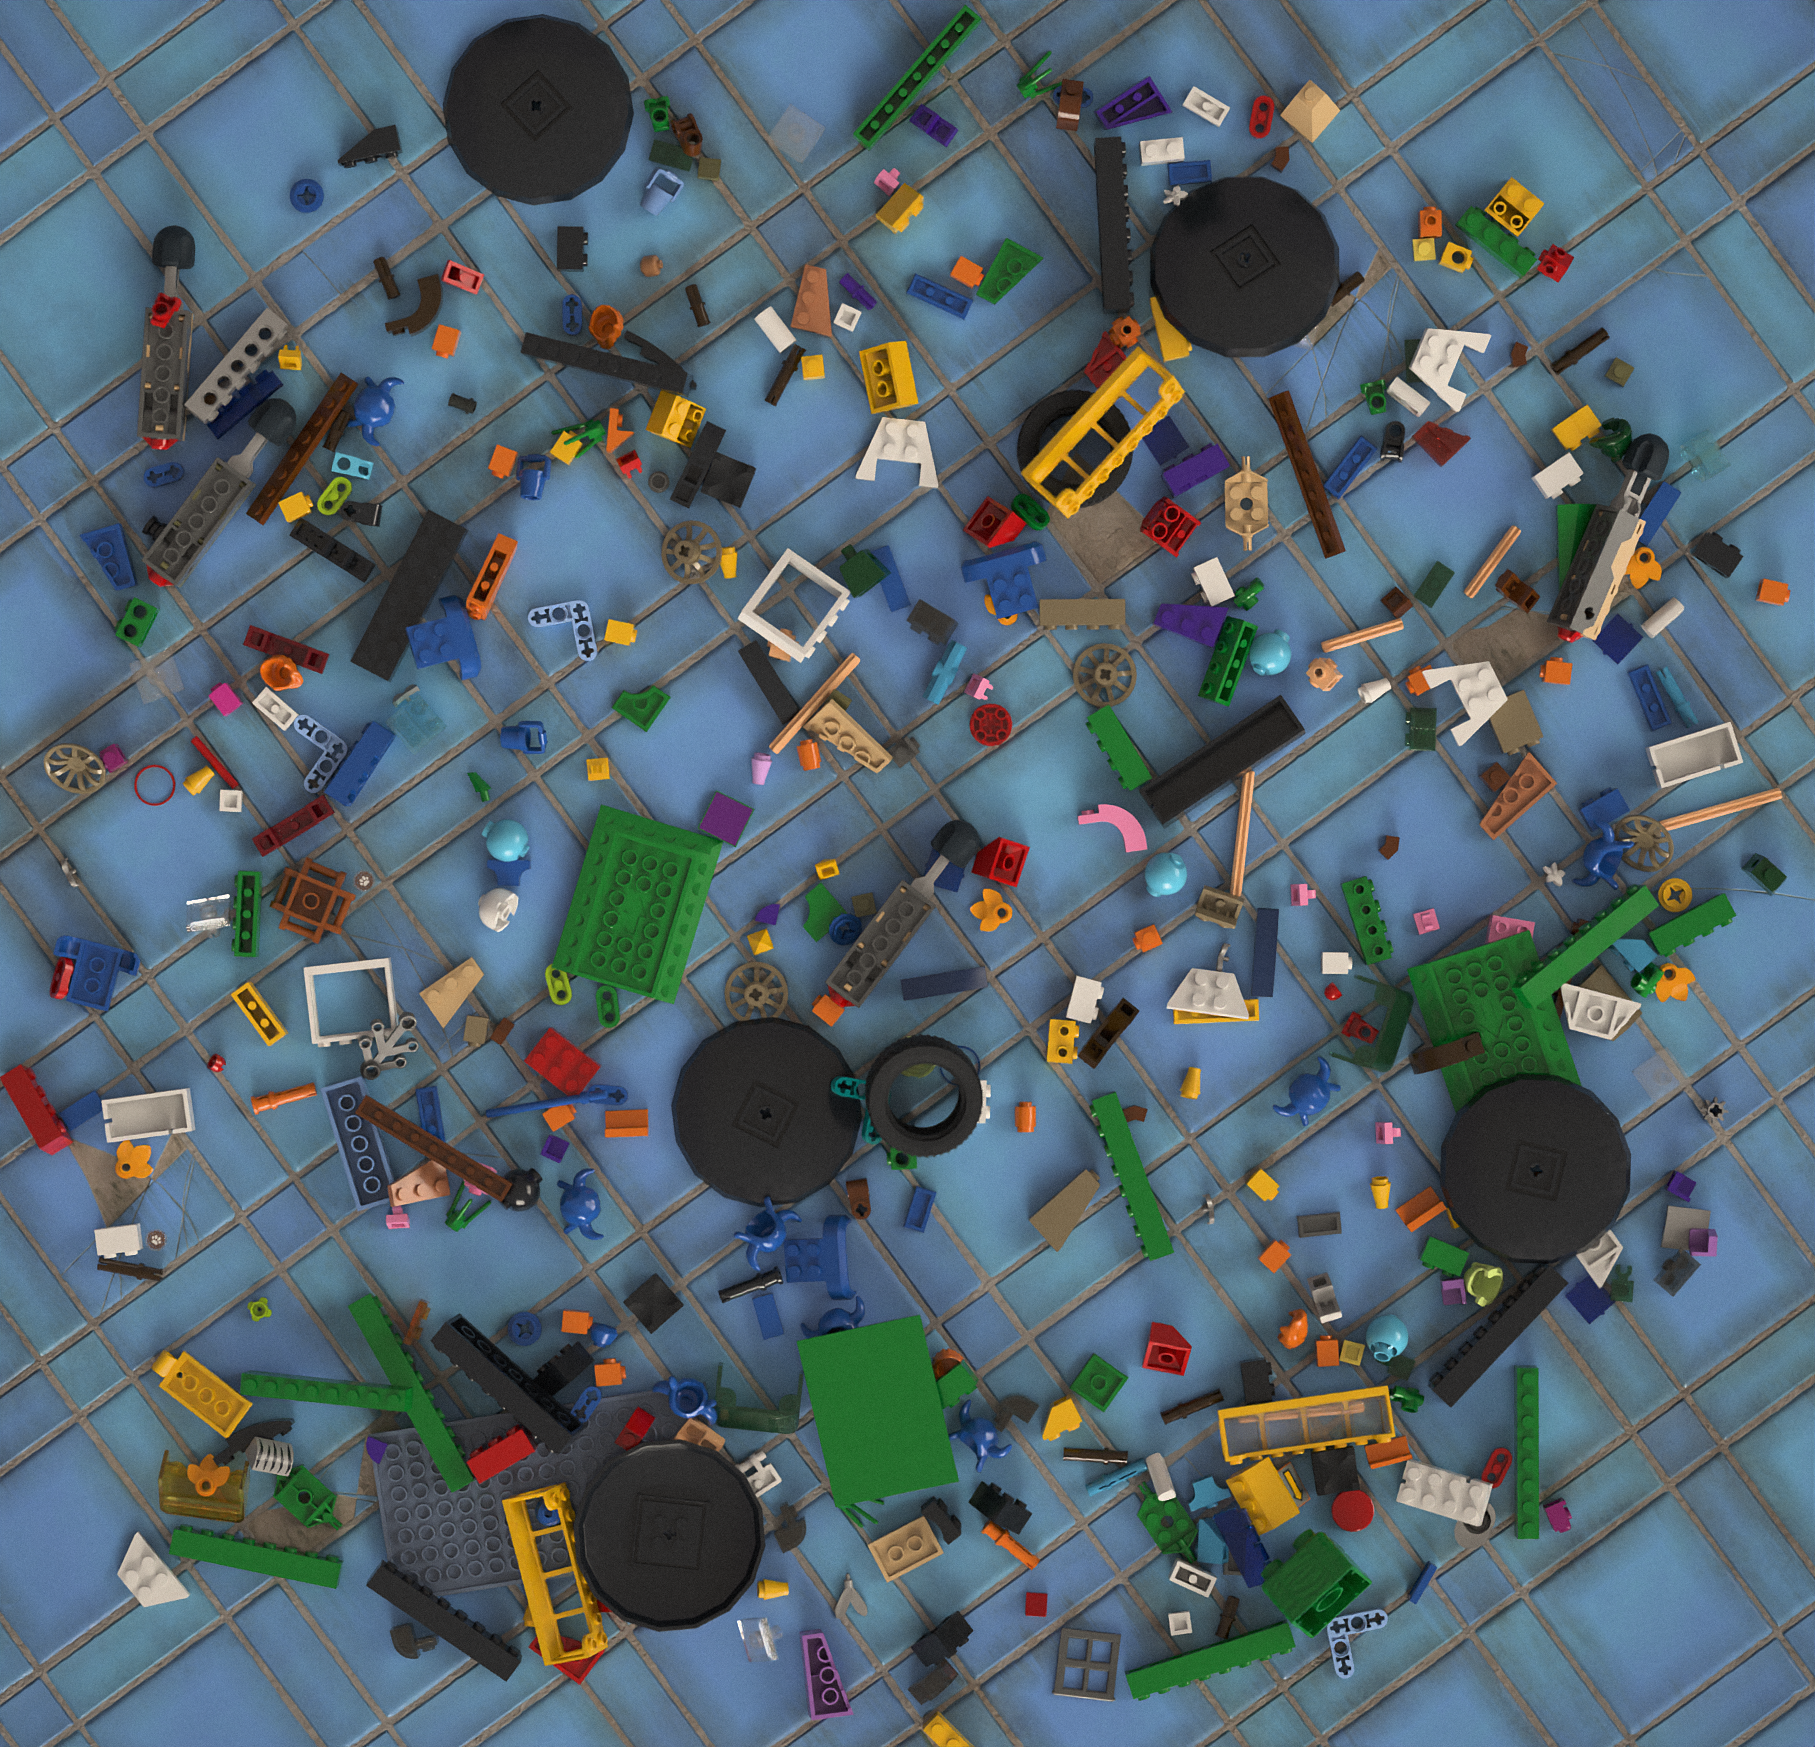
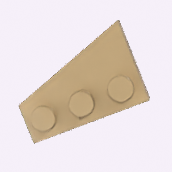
M471 957L419 993L443 1028H445L484 976V973L474 958Z

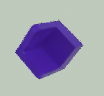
M550 1134L540 1155L561 1163L570 1142Z
M1674 1170L1664 1189L1690 1202L1691 1198L1689 1196L1696 1186V1182Z

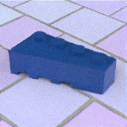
M376 721L366 724L361 732L364 735L360 741H355L350 749L351 754L342 761L338 768V773L327 784V789L324 793L344 806L351 807L397 736Z

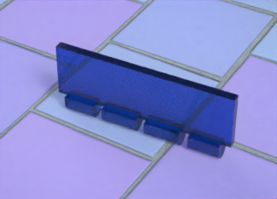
M265 369L254 378L257 382L255 385L249 382L238 392L241 397L237 398L234 395L226 406L222 405L223 412L218 409V416L214 421L207 424L218 440L283 386V383L273 371L268 372Z
M1236 1507L1214 1514L1213 1518L1247 1587L1251 1588L1261 1585L1265 1581L1261 1576V1572L1272 1561H1267L1270 1557L1263 1543H1258L1261 1539L1254 1525H1249L1252 1521L1246 1508L1238 1510Z

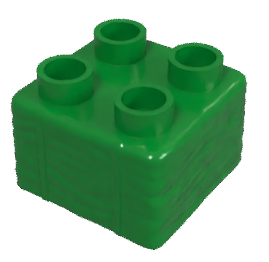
M1308 1529L1301 1533L1293 1542L1292 1547L1296 1552L1287 1561L1283 1562L1278 1558L1270 1562L1263 1569L1261 1576L1265 1581L1261 1587L1263 1592L1295 1627L1308 1637L1313 1638L1367 1589L1372 1581L1354 1560L1349 1557L1344 1549L1326 1533L1317 1532L1315 1534L1312 1529Z

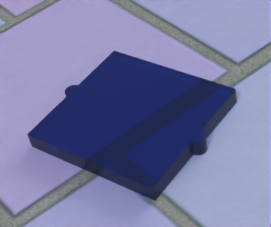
M1170 416L1155 424L1152 431L1142 438L1159 466L1172 458L1176 459L1178 454L1189 448V445Z
M1616 614L1601 630L1596 640L1592 641L1603 651V655L1609 656L1618 665L1642 640L1643 636L1632 627V623L1629 624L1619 614Z
M933 848L928 863H925L926 870L924 876L940 857V854ZM949 861L934 881V886L957 893L961 879L965 877L963 874L965 868H959Z
M1590 1275L1580 1283L1577 1282L1576 1286L1565 1295L1588 1324H1591L1600 1315H1604L1605 1311L1616 1302L1603 1286L1599 1288Z

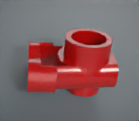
M158 293L154 301L155 304L152 306L151 324L165 328L173 313L179 310L182 301L177 297H169L164 293Z
M1353 1011L1341 1033L1349 1038L1353 1036L1372 1044L1379 1030L1361 1019L1362 1015ZM1366 1028L1370 1030V1035L1367 1037L1363 1035V1030Z

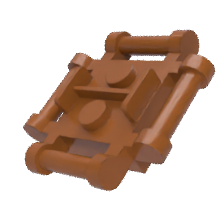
M308 857L304 862L301 872L285 867L283 870L284 876L274 901L271 900L269 905L284 913L279 929L284 931L287 929L312 939V942L319 944L324 929L341 935L343 930L341 926L351 901H354L356 897L355 894L341 889L347 873L343 871L337 872L317 864ZM309 870L332 878L336 882L332 886L307 876ZM292 877L297 878L285 906L282 902ZM339 895L344 897L332 925L327 922ZM293 916L317 926L316 932L290 922V917Z

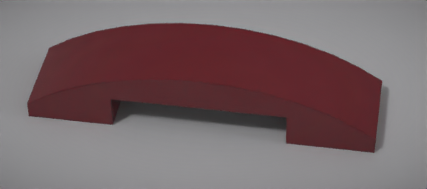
M250 625L243 643L247 647L272 656L284 655L290 658L296 665L323 674L330 655Z
M322 795L278 824L252 838V841L262 857L313 828L335 812L325 795Z

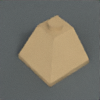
M1309 80L1280 116L1313 143L1340 110L1323 90Z

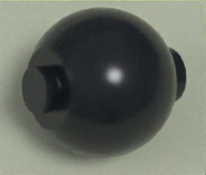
M530 1168L528 1171L514 1169L503 1176V1178L513 1183L503 1201H499L504 1209L521 1212L532 1208L537 1203L540 1196L539 1183L543 1179L535 1169Z

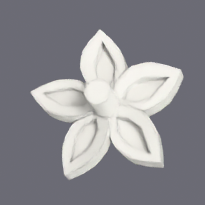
M1177 185L1173 188V191L1164 190L1167 198L1163 202L1167 204L1173 201L1174 205L1179 206L1180 200H1184L1188 193L1181 191L1180 186Z
M1556 862L1550 868L1544 866L1543 870L1548 874L1546 882L1553 881L1555 885L1560 887L1562 885V877L1566 873L1562 870H1557Z

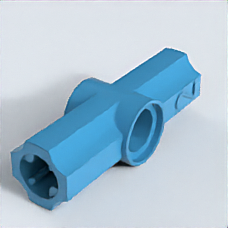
M951 640L942 659H939L931 675L932 679L922 696L923 698L939 705L948 685H951L958 671V666L967 647Z

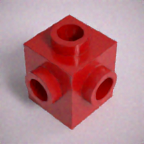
M1552 244L1548 251L1544 249L1538 258L1540 264L1537 270L1559 283L1574 257L1565 252L1564 249Z

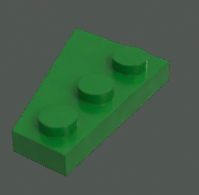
M1006 238L976 295L995 305L1044 258Z

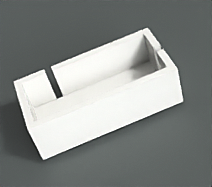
M1731 722L1719 724L1645 748L1650 765L1656 767L1652 772L1658 789L1743 763Z
M190 1088L101 1100L104 1120L112 1118V1122L105 1124L107 1143L168 1135L172 1131L175 1134L196 1130Z
M1413 1459L1407 1460L1402 1478L1406 1482L1401 1483L1396 1502L1471 1525H1482L1493 1486L1492 1483L1475 1478L1470 1481L1469 1476Z

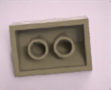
M1601 964L1576 985L1577 987L1632 1001ZM1640 1009L1629 1018V1021L1621 1027L1610 1041H1614L1630 1028L1642 1014Z

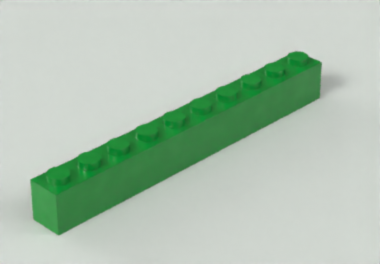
M370 1293L350 1304L348 1308L391 1385L413 1387L412 1407L406 1412L451 1493H454L476 1480L464 1459L466 1453L461 1444L457 1446L453 1438L456 1435L451 1426L447 1427L443 1419L446 1417L441 1408L435 1407L433 1393L429 1388L425 1389L422 1383L425 1381L419 1369L415 1371L412 1365L414 1359L410 1352H405L401 1346L404 1342L398 1332L394 1333L391 1328L394 1324L388 1314L384 1315L381 1307H383L380 1298Z

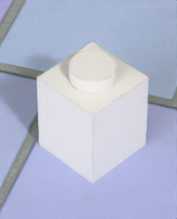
M1321 952L1322 974H1348V970H1352V957H1348V952Z

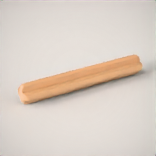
M1514 525L1509 528L1464 590L1465 595L1473 598L1520 535L1521 530Z
M1401 618L1323 641L1321 647L1323 652L1327 653L1402 630L1404 625Z

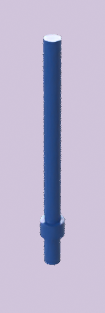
M590 1090L582 1091L577 1095L486 1110L487 1118L575 1103L588 1104L592 1103L593 1100L605 1099L608 1097L606 1090L595 1092Z

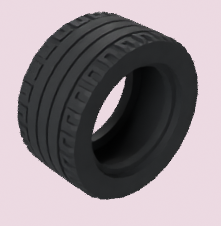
M1065 390L1043 399L1031 410L1021 427L1017 442V459L1021 472L1040 453V438L1045 429L1061 417L1075 415L1094 392L1092 393L1087 390ZM1115 404L1097 421V424L1118 444L1131 431L1125 416ZM1110 444L1111 453L1114 450V447ZM1130 451L1124 457L1121 465L1115 467L1109 473L1107 480L1098 485L1093 495L1086 499L1080 505V508L1100 503L1120 487L1129 472L1133 451ZM1050 473L1040 483L1055 498L1063 490L1070 488L1075 492L1081 485L1062 482ZM1025 479L1030 489L1033 490L1036 495L1040 496L1043 500H1046L1048 503H1050Z
M919 1034V1036L912 1035V1037L899 1039L879 1053L880 1056L876 1057L875 1062L872 1063L866 1078L865 1100L871 1123L886 1144H890V1147L895 1148L898 1152L902 1151L903 1154L929 1158V1156L936 1157L939 1154L949 1153L950 1150L956 1149L958 1145H962L969 1135H972L982 1114L983 1091L972 1061L961 1048H958L957 1045L949 1040L946 1041L944 1038H939L935 1035L932 1037ZM919 1064H932L945 1069L955 1078L959 1087L958 1100L952 1113L942 1122L930 1127H915L902 1122L891 1111L888 1102L890 1088L894 1080L904 1070Z

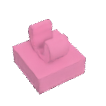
M895 168L889 173L883 169L878 174L874 183L890 197L899 185L897 179L900 172Z
M973 673L964 693L979 700H987L988 697L984 695L986 688L992 690L993 686L989 684V680Z
M1307 884L1290 885L1291 906L1308 905V899L1316 898V890H1307Z
M1434 908L1413 914L1419 935L1440 929Z
M1375 1122L1377 1144H1393V1137H1401L1400 1128H1392V1122Z
M401 1205L392 1207L393 1215H386L388 1229L410 1228V1219L408 1214H403Z

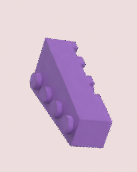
M821 1629L799 1632L810 1719L819 1720L854 1715Z

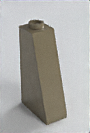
M1086 1168L1082 1170L1028 1218L1056 1252L1061 1249L1100 1187L1098 1183L1100 1177L1092 1169L1090 1171Z

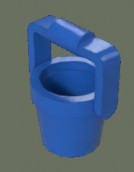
M528 454V456H520L518 458L516 479L520 481L521 498L526 500L542 499L545 482L550 479L551 458L541 454ZM545 461L544 472L533 469L523 470L524 462L536 463Z
M520 721L518 725L501 728L500 741L502 748L521 750L524 754H543L545 752L548 741L541 721ZM530 728H538V739L541 747H530Z

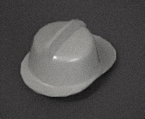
M1487 1504L1482 1525L1475 1526L1457 1521L1454 1530L1455 1539L1463 1548L1477 1549L1487 1540L1496 1520L1495 1510L1491 1504Z

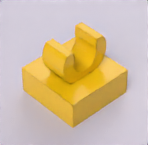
M284 345L283 350L279 349L280 369L301 370L302 358L299 346H296L295 350H288L287 345Z
M608 758L586 759L588 781L610 779Z

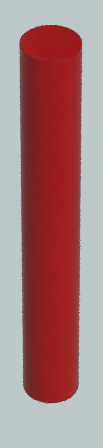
M197 736L194 737L191 743L232 790L236 788L239 783Z

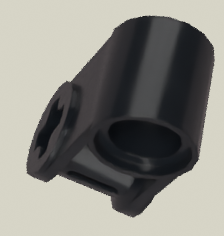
M1392 421L1385 426L1380 453L1381 461L1391 459L1402 463L1405 427L1401 422ZM1392 425H1397L1400 428V434L1397 437H1393L1389 433Z
M347 501L341 506L340 513L347 521L380 527L383 506ZM350 506H353V509L356 510V514H352L351 517H348V514L345 512V509H349Z

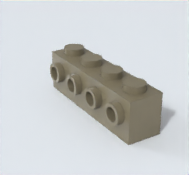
M1040 599L1039 626H1044V630H1057V626H1065V630H1078V626H1087V630H1099V626H1108V630H1120L1121 626H1125V599Z

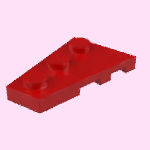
M536 1635L529 1648L542 1657ZM560 1635L565 1652L582 1648L581 1641ZM605 1649L589 1658L553 1664V1666L580 1685Z

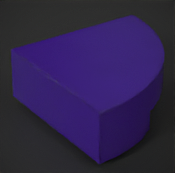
M771 904L761 909L755 921L776 925L780 904Z
M368 1436L366 1441L367 1452L374 1462L380 1464L388 1443Z

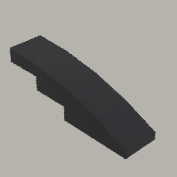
M628 330L626 331L624 340L642 347L641 357L657 363L659 366L685 372L665 352L649 341ZM692 380L690 388L696 390L697 384Z
M301 517L290 533L291 537L364 583L376 566Z
M755 640L738 650L781 723L785 724L793 719L799 710L758 642Z

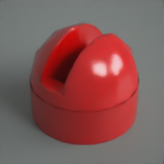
M1333 982L1325 988L1324 994L1329 1000L1334 1001L1343 996Z
M215 1053L209 1059L207 1068L214 1072H221L224 1070L221 1067L223 1065L226 1066V1061L222 1056Z

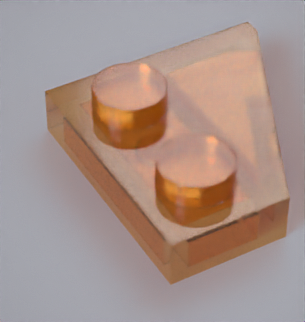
M423 1299L419 1301L407 1335L402 1343L411 1346L415 1339H420L423 1328L420 1327L422 1320H427L431 1310L428 1307V1301Z

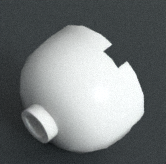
M495 888L486 895L483 894L478 902L479 916L483 924L497 932L502 931L510 922L507 920L510 912L513 916L516 912L518 896L503 888Z

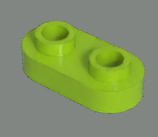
M345 477L335 478L318 499V510L327 516L335 514L351 494V482ZM340 484L345 485V490L343 492L338 491V486ZM327 501H331L333 504L330 509L325 507Z
M551 964L545 971L551 999L557 1005H565L572 998V990L567 972L559 970L560 976L555 978L552 976V972L557 969L551 968ZM563 990L566 994L565 997L559 998L557 995L558 991Z

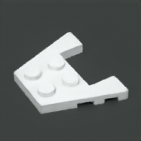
M1425 328L1409 369L1427 386H1430L1442 400L1450 405L1453 411L1459 412L1467 394L1448 386V382L1464 345L1484 353L1491 335Z
M882 417L855 479L875 481L877 459L921 464L919 486L938 488V480L925 422Z
M1489 661L1422 671L1430 689L1451 680L1470 720L1450 729L1458 747L1463 745L1508 700Z

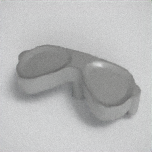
M414 684L409 685L403 693L394 696L393 705L397 708V705L405 699L410 703L412 700L409 696L420 691L418 686Z
M68 858L61 860L62 869L68 882L73 887L79 886L80 884L76 883L72 874L77 872L76 869L69 870Z
M1224 943L1220 949L1216 963V971L1223 972V960L1229 961V957L1224 955L1228 946H1231L1230 944Z
M1205 1194L1203 1197L1206 1198L1208 1207H1204L1203 1212L1209 1211V1222L1207 1224H1214L1213 1203L1210 1195Z

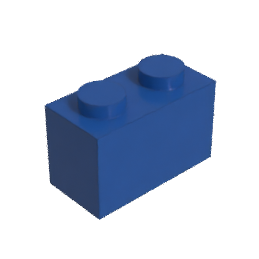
M1608 787L1599 793L1601 797L1595 800L1591 797L1581 803L1582 807L1578 811L1590 832L1600 828L1594 823V820H1603L1609 823L1630 811L1618 788L1612 790L1611 787Z

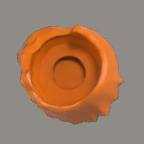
M600 305L593 311L588 329L590 334L596 338L599 346L608 350L614 346L616 339L621 335V331L624 328V319L620 311L614 307Z
M273 655L264 660L260 666L262 679L273 690L294 689L300 687L303 683L302 675L297 670L296 664L284 655Z
M1303 1309L1290 1311L1288 1314L1293 1319L1288 1326L1280 1327L1282 1333L1277 1337L1279 1342L1287 1349L1298 1347L1307 1336L1308 1320L1307 1314Z
M949 1348L937 1352L932 1357L935 1380L964 1360V1358L958 1352Z

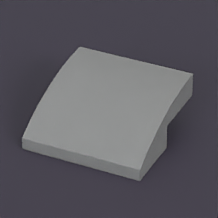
M1667 1205L1661 1247L1689 1251V1229H1708L1711 1211Z

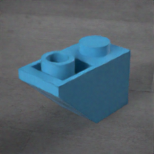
M1619 938L1608 947L1615 956L1620 955L1625 960L1623 964L1630 972L1634 970L1639 973L1658 956L1642 939Z
M1210 1517L1199 1519L1196 1529H1198L1197 1535H1199L1195 1548V1554L1198 1556L1197 1562L1213 1564L1229 1562V1539Z

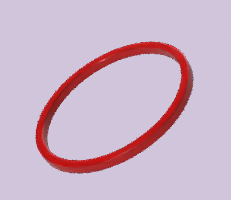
M150 765L143 768L137 774L134 783L135 792L138 798L148 805H162L173 796L175 779L172 773L165 767ZM151 767H159L166 770L173 781L171 795L165 801L157 804L146 802L137 791V780L140 774Z

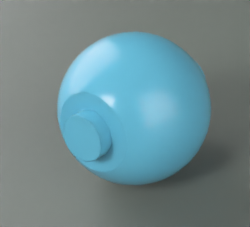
M1276 629L1274 633H1264L1253 640L1249 651V660L1257 674L1262 676L1264 674L1276 675L1286 669L1291 660V648L1288 644L1290 637L1285 632Z
M503 819L496 823L489 821L482 832V836L487 838L486 846L489 853L500 861L511 862L517 860L520 856L524 857L529 850L527 831L515 820Z
M1165 852L1153 856L1148 861L1145 868V880L1148 884L1146 886L1147 891L1155 897H1160L1161 895L1174 894L1184 886L1187 880V868L1181 856Z
M1389 1314L1375 1318L1366 1330V1342L1369 1349L1374 1353L1375 1359L1387 1362L1390 1358L1402 1353L1407 1346L1408 1330L1405 1324L1394 1315Z

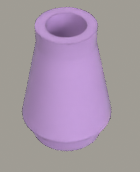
M754 753V757L751 758L752 783L758 785L765 784V779L772 760H770L771 755Z

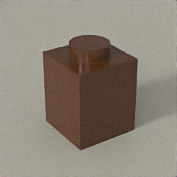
M1493 762L1478 776L1491 792L1498 790L1511 778L1498 762Z

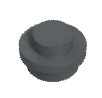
M661 471L652 473L648 479L650 489L656 493L666 491L670 484L668 476Z

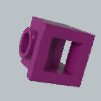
M112 744L99 752L100 760L109 773L128 763L118 744Z
M1563 1498L1543 1505L1552 1529L1555 1532L1559 1531V1533L1571 1529L1569 1519H1572V1516L1567 1507L1563 1508V1505H1566Z

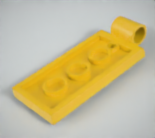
M163 1350L151 1366L153 1371L165 1377L160 1382L159 1387L225 1438L231 1435L253 1404L186 1351H183L177 1360L172 1354Z

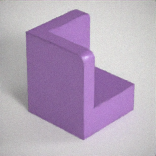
M1689 1229L1688 1249L1690 1255L1716 1257L1718 1239L1716 1230Z
M1462 1277L1440 1280L1444 1305L1467 1304Z

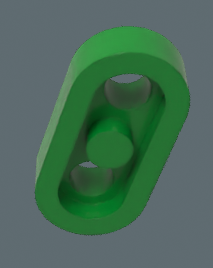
M1018 494L1012 500V511L1025 521L1029 527L1040 531L1048 525L1050 521L1049 514L1030 496Z
M604 985L596 992L598 1018L602 1026L612 1028L620 1021L618 995L615 988L610 985ZM604 992H609L611 994L609 1000H605L603 998ZM607 1013L613 1014L614 1018L612 1021L606 1019Z

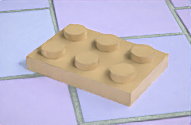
M923 1515L867 1544L887 1583L944 1554L927 1519Z

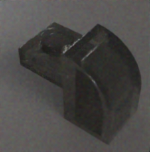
M1020 1393L1005 1396L999 1402L1004 1411L999 1410L993 1420L996 1422L994 1427L1002 1432L1013 1415L1028 1424L1038 1409L1039 1403Z
M788 1501L779 1507L788 1525L774 1531V1536L783 1553L797 1547L805 1538L807 1530L805 1516L797 1520L796 1517L799 1516L794 1505L790 1506Z
M413 1622L394 1626L390 1629L394 1648L400 1655L409 1659H418L421 1655L419 1649H422L423 1652L435 1649V1645L439 1643L437 1634L416 1638Z
M944 1659L938 1665H934L925 1676L913 1683L908 1690L922 1705L928 1700L931 1701L937 1697L959 1674Z

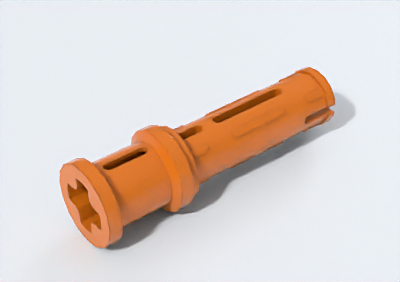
M314 1082L281 1092L269 1091L268 1094L259 1097L251 1096V1102L255 1115H257L260 1111L271 1108L276 1110L279 1105L317 1096Z
M990 1519L980 1532L982 1534H987L995 1541L994 1544L1003 1546L1030 1570H1033L1039 1563L1040 1559L1010 1536L1008 1529H1003Z

